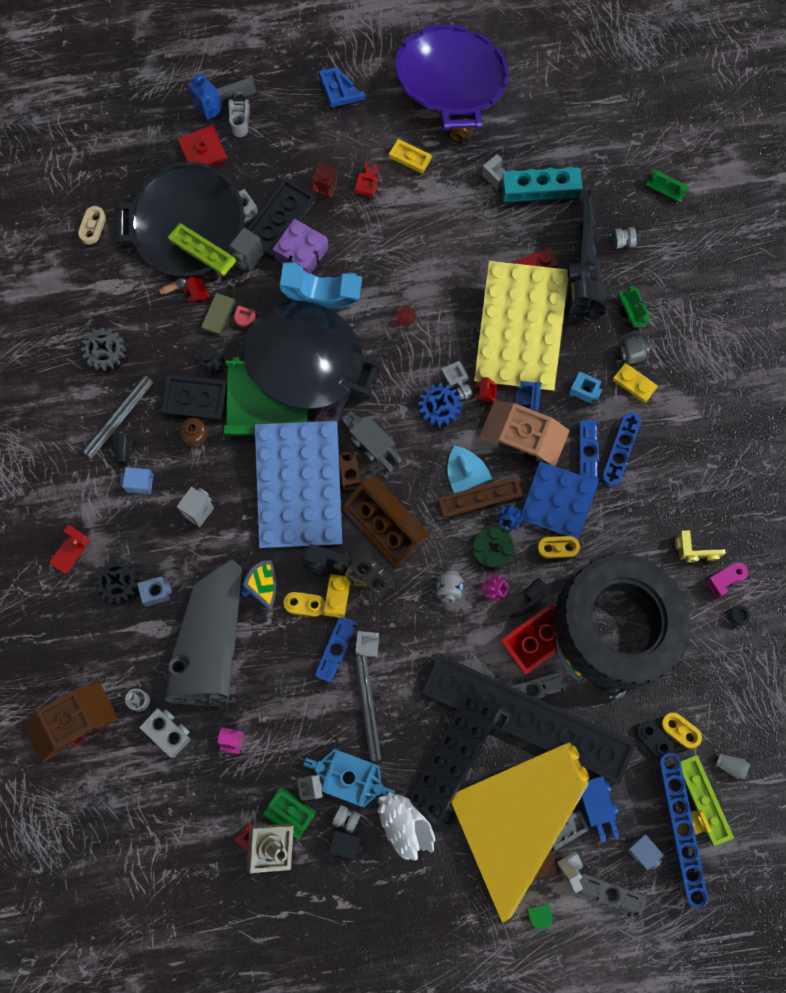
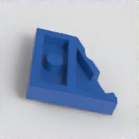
M337 67L319 71L318 76L330 107L365 100V93L363 91L359 92L353 86L354 83L349 78H346Z

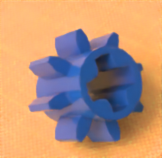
M513 505L509 508L503 506L500 513L496 516V519L499 520V527L506 531L512 528L516 531L524 519L520 517L521 510L513 507Z

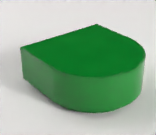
M549 904L527 909L530 922L535 928L546 929L551 925L553 918Z

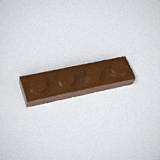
M516 476L438 498L443 519L522 498L523 494Z

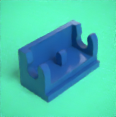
M522 381L521 385L517 386L516 404L539 412L541 382Z

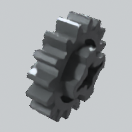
M101 327L100 332L94 329L93 335L87 334L88 341H82L86 347H82L81 351L84 353V360L87 361L90 367L94 365L96 370L102 367L106 371L107 366L114 369V363L121 364L119 358L125 357L122 351H125L126 347L122 345L125 342L120 338L118 332L113 334L111 328L106 332Z

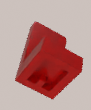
M69 524L64 529L68 537L49 562L64 574L69 572L90 543V540L84 534Z

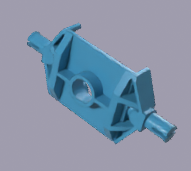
M336 749L322 761L317 762L306 757L305 761L313 765L304 762V767L315 770L317 775H319L322 792L361 807L367 806L377 795L386 796L388 794L386 792L395 794V790L386 788L381 784L378 765ZM346 772L354 773L355 781L352 784L344 783L343 775Z

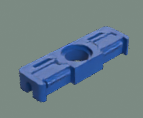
M581 420L579 424V475L598 481L599 478H596L597 463L599 461V441H596L598 421ZM585 447L593 448L594 455L586 456L583 453V449Z
M347 618L338 619L315 675L318 679L325 680L328 683L334 682L332 678H334L339 666L338 663H342L349 646L348 642L354 630L353 626L357 627L355 621ZM334 644H339L342 647L340 655L335 656L331 654L330 648Z

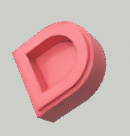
M238 306L234 315L236 325L242 329L249 328L257 316V311Z

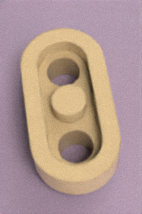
M92 206L86 210L78 232L83 243L94 244L98 241L106 220L102 208Z

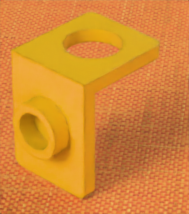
M692 811L691 816L695 835L702 832H711L703 811ZM679 824L677 827L678 834H686L688 831L687 824Z

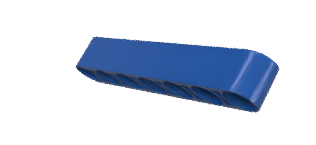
M666 752L659 757L658 765L684 896L692 907L702 908L706 905L708 896L681 762L677 755ZM671 756L674 758L675 764L672 768L667 769L664 766V760L666 757ZM673 778L677 779L679 787L677 790L671 791L668 783ZM676 801H682L684 805L683 810L679 813L673 811V804ZM686 823L688 826L687 833L683 835L678 834V825ZM684 846L692 847V854L689 857L682 856V848ZM690 868H695L697 871L694 879H687L686 872ZM694 891L701 892V899L697 902L691 901V894Z

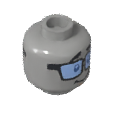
M444 571L437 578L436 595L443 599L445 603H454L455 600L463 596V578L455 571Z

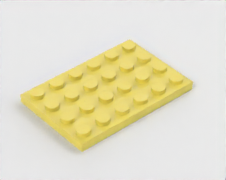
M489 261L474 381L480 382L481 378L488 377L496 384L520 386L522 381L541 382V389L554 391L568 284L566 269Z

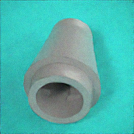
M720 753L716 766H719L737 779H745L751 763L746 762V759Z

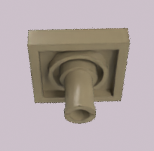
M291 824L251 826L249 830L247 871L249 873L291 870L294 826Z

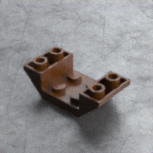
M98 682L75 689L37 710L23 726L40 761L43 763L61 753L60 748L95 728L102 730L119 720L101 683Z

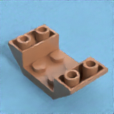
M494 401L479 438L498 445L499 442L536 456V461L538 462L541 461L556 466L570 430L555 419L516 403Z

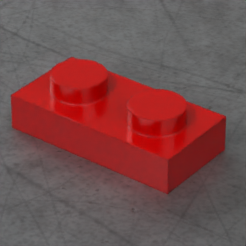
M551 248L514 262V264L558 268V262Z

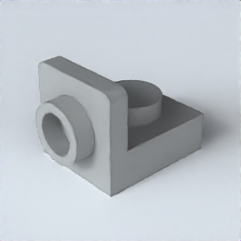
M319 775L297 779L301 801L322 797V785Z
M573 852L557 863L564 878L574 892L577 893L583 889L579 881L582 879L579 870L583 868V864L577 852Z

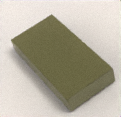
M216 293L202 324V330L221 336L235 304V299Z

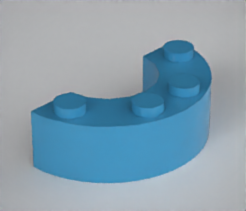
M295 262L283 263L280 290L285 296L296 302H309L326 308H343L359 301L362 277L354 273H342L335 278H320L307 273L303 266Z

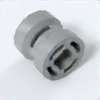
M628 227L626 230L621 228L614 229V247L617 249L626 245L628 247L636 246L637 236L635 228Z
M136 688L126 694L125 702L130 709L142 712L149 707L150 697L146 692Z
M341 805L332 825L337 828L342 827L345 829V832L352 834L361 815L356 812L352 813L348 811L347 807Z

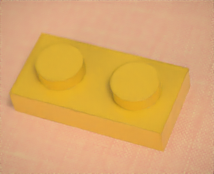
M397 139L389 153V158L423 174L432 159V155Z
M627 363L622 366L613 378L614 382L644 403L647 402L658 387V385Z
M330 575L324 616L345 618L351 577Z

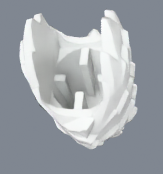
M390 792L386 796L379 797L378 802L380 806L378 813L380 821L385 829L388 841L392 843L397 853L405 860H417V851L420 849L422 851L426 849L432 853L434 851L435 836L431 825L411 804L410 800L407 797Z

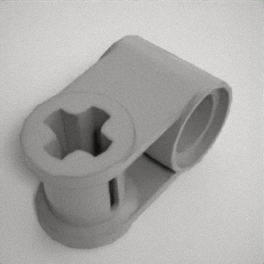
M229 99V122L232 134L236 137H243L248 133L249 99H245V101Z

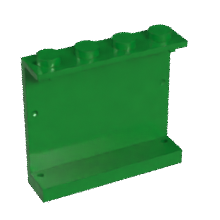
M233 357L231 361H226L228 366L227 425H224V434L227 436H255L256 424L308 422V410L290 408L266 396L256 382L250 378L246 369V362L243 361V358Z

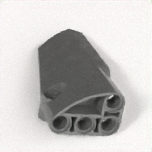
M234 560L214 570L193 587L172 659L169 663L165 694L167 702L224 707L228 704L242 568ZM175 667H181L183 671L180 673H176L173 671V669Z

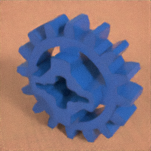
M439 383L438 388L434 384L431 385V390L425 388V395L420 394L421 402H418V407L422 408L419 410V414H425L423 420H431V426L437 423L438 428L441 427V423L449 426V420L455 422V415L460 416L461 411L458 409L462 408V403H459L461 396H455L457 390L450 391V385L443 388L442 383ZM448 397L452 400L453 405L448 401ZM443 400V405H441L440 408H438L437 410V405H439ZM427 405L432 409V414L428 411Z

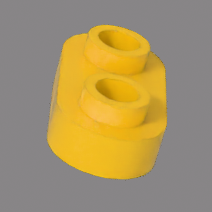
M572 536L546 537L538 545V553L545 559L573 558L580 550L579 541ZM570 545L572 551H567L565 546ZM550 546L552 551L546 552L544 547Z
M291 592L284 599V607L291 614L318 617L324 613L325 601L318 595ZM293 599L298 600V603L295 606H292L290 604L291 600ZM313 602H317L319 604V606L315 609L311 607V604Z
M669 713L663 717L661 721L662 729L683 747L692 749L700 745L702 734L690 722L677 713ZM670 720L675 722L674 728L669 727L668 723ZM687 734L692 735L693 740L691 742L687 741Z

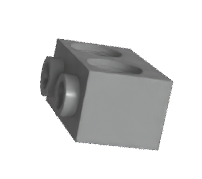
M157 708L139 728L169 757L174 758L191 740L188 736L190 731L182 724L177 726L172 721L175 717L166 709L162 711ZM158 719L164 720V727L161 730L155 729V722ZM178 733L180 740L177 744L172 745L170 737Z

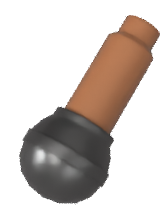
M179 277L175 282L163 286L159 289L161 295L177 289L183 290L187 285L185 282L187 278Z

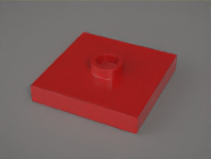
M213 125L178 138L187 162H199L213 166L228 160Z

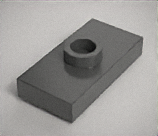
M252 77L217 88L221 105L228 103L229 99L237 101L256 93Z
M580 810L572 812L551 848L552 851H556L590 830Z

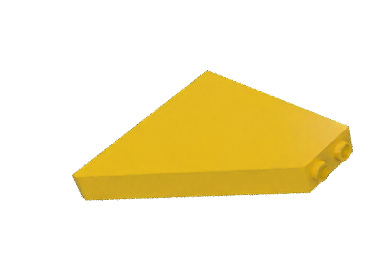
M571 743L564 744L460 790L451 802L502 922L507 921L513 916L589 785L587 781L589 779L588 773L584 767H581L578 761L579 753Z

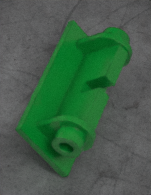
M653 169L646 183V186L678 202H681L689 186L685 185L686 183H681L656 169Z
M630 286L627 288L628 292H617L620 297V303L628 314L630 324L633 327L644 328V324L650 322V315L645 304L637 305L643 301L638 289Z

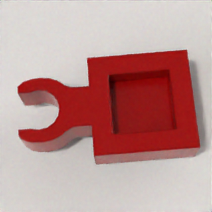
M366 162L365 174L359 173L355 193L374 197L378 183V177L374 175L378 171V166L375 164V168L370 170L368 169L369 162Z

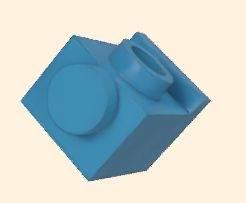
M579 371L569 395L591 404L593 399L598 400L602 389L599 386L602 381Z

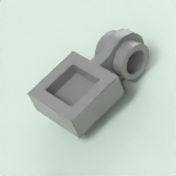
M460 361L442 368L441 373L447 384L450 385V388L458 385L456 389L457 395L461 396V400L469 399V396L472 395L471 389L468 384H463L468 381V375Z

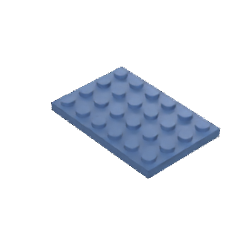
M337 421L256 424L259 548L309 546L310 544L316 546L342 544Z

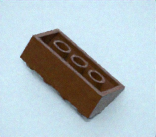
M376 476L361 482L341 508L395 568L420 548L430 536L428 531Z

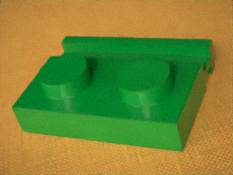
M281 787L263 815L277 825H293V837L298 840L317 812Z

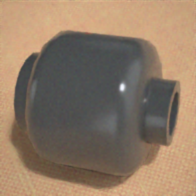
M641 336L624 339L622 345H619L620 357L622 361L625 360L628 364L645 361L647 353H650L648 341H644Z

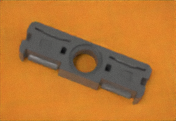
M560 672L511 686L527 694V686L535 685L538 689V694L535 696L537 699L560 692V689L563 692L566 690V685L563 683V676Z
M581 874L582 879L579 881L583 887L580 890L582 894L597 898V901L613 907H620L637 913L638 916L642 915L646 903L645 896L589 875ZM608 888L615 889L617 897L613 901H608L605 898V891Z

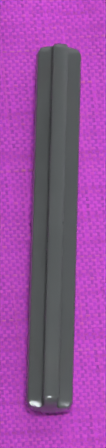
M143 376L83 449V453L86 456L93 458L151 387L153 382L149 377Z
M365 655L355 657L369 759L374 762L381 760L367 659Z

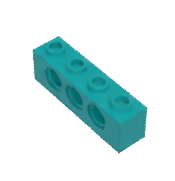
M565 167L564 169L546 168L545 170L527 169L526 171L508 170L503 172L501 178L503 202L580 198L583 189L580 168Z

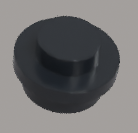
M737 605L730 609L728 617L733 625L741 627L749 622L750 613L744 606Z

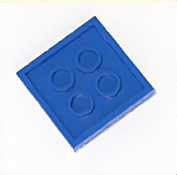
M540 461L521 517L524 518V522L564 536H572L579 540L598 481Z

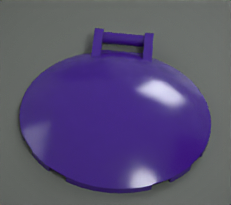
M448 24L428 26L422 28L421 32L415 35H409L402 42L395 60V71L402 88L419 104L439 112L443 130L464 127L481 129L482 117L480 111L493 105L502 96L507 86L509 71L504 55L499 48L496 49L490 43V39L479 32L477 34L469 32L466 27ZM472 114V119L449 120V115Z

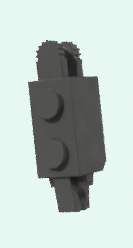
M349 412L342 419V422L350 432V441L355 447L358 448L360 446L365 451L364 455L369 461L372 462L374 460L377 464L380 463L388 472L393 470L392 465L385 459L388 455L397 463L403 461L394 451L395 442L370 417L361 419L353 412Z

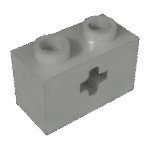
M192 486L177 505L183 517L198 527H201L214 509L211 503L212 499L208 497L209 494L201 488L196 490Z

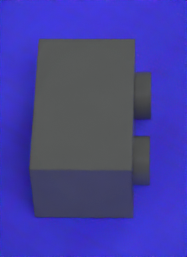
M246 228L241 230L230 245L232 256L236 260L234 264L241 270L246 269L251 272L264 255L260 237Z

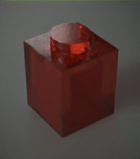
M319 163L312 179L313 190L332 197L338 182L337 169Z

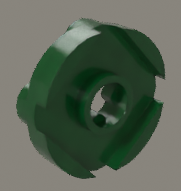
M499 527L482 530L476 536L473 543L474 558L485 568L500 569L506 566L511 561L515 550L511 536ZM489 544H497L499 546L497 548L498 552L492 551L490 553L488 551L490 548Z

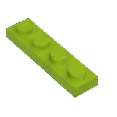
M181 223L168 236L172 243L223 276L236 262L233 256Z
M698 755L681 761L684 782L696 810L703 811L711 829V832L707 833L711 845L716 846L733 839L734 836Z

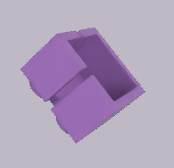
M294 219L273 248L275 260L282 264L295 262L303 266V269L311 274L317 265V260L320 261L329 248L328 238Z

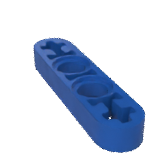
M627 413L621 421L602 475V481L608 487L617 486L623 476L641 424V419L636 413ZM630 418H631V419H634V420H633V423H634V424L632 425V427H631V429H630V432H629V431H626V429H627V427H628V424H629V422H627V421H629ZM627 436L630 439V444L622 445L619 442V438ZM613 455H622L624 462L621 464L615 463ZM613 468L617 470L614 477L617 479L611 482L606 475H610Z

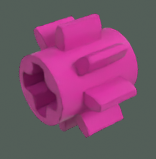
M491 575V578H486L483 582L482 591L486 598H490V601H499L500 597L504 598L506 596L508 584L505 578H501L500 575Z

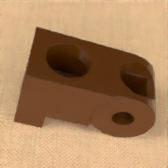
M355 451L339 453L343 491H355L361 484Z

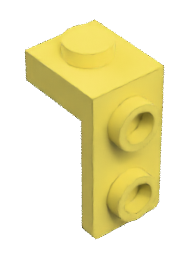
M690 530L681 531L677 535L678 537L675 538L676 550H679L680 560L686 559V562H697L699 559L707 558V561H718L725 555V549L692 551Z

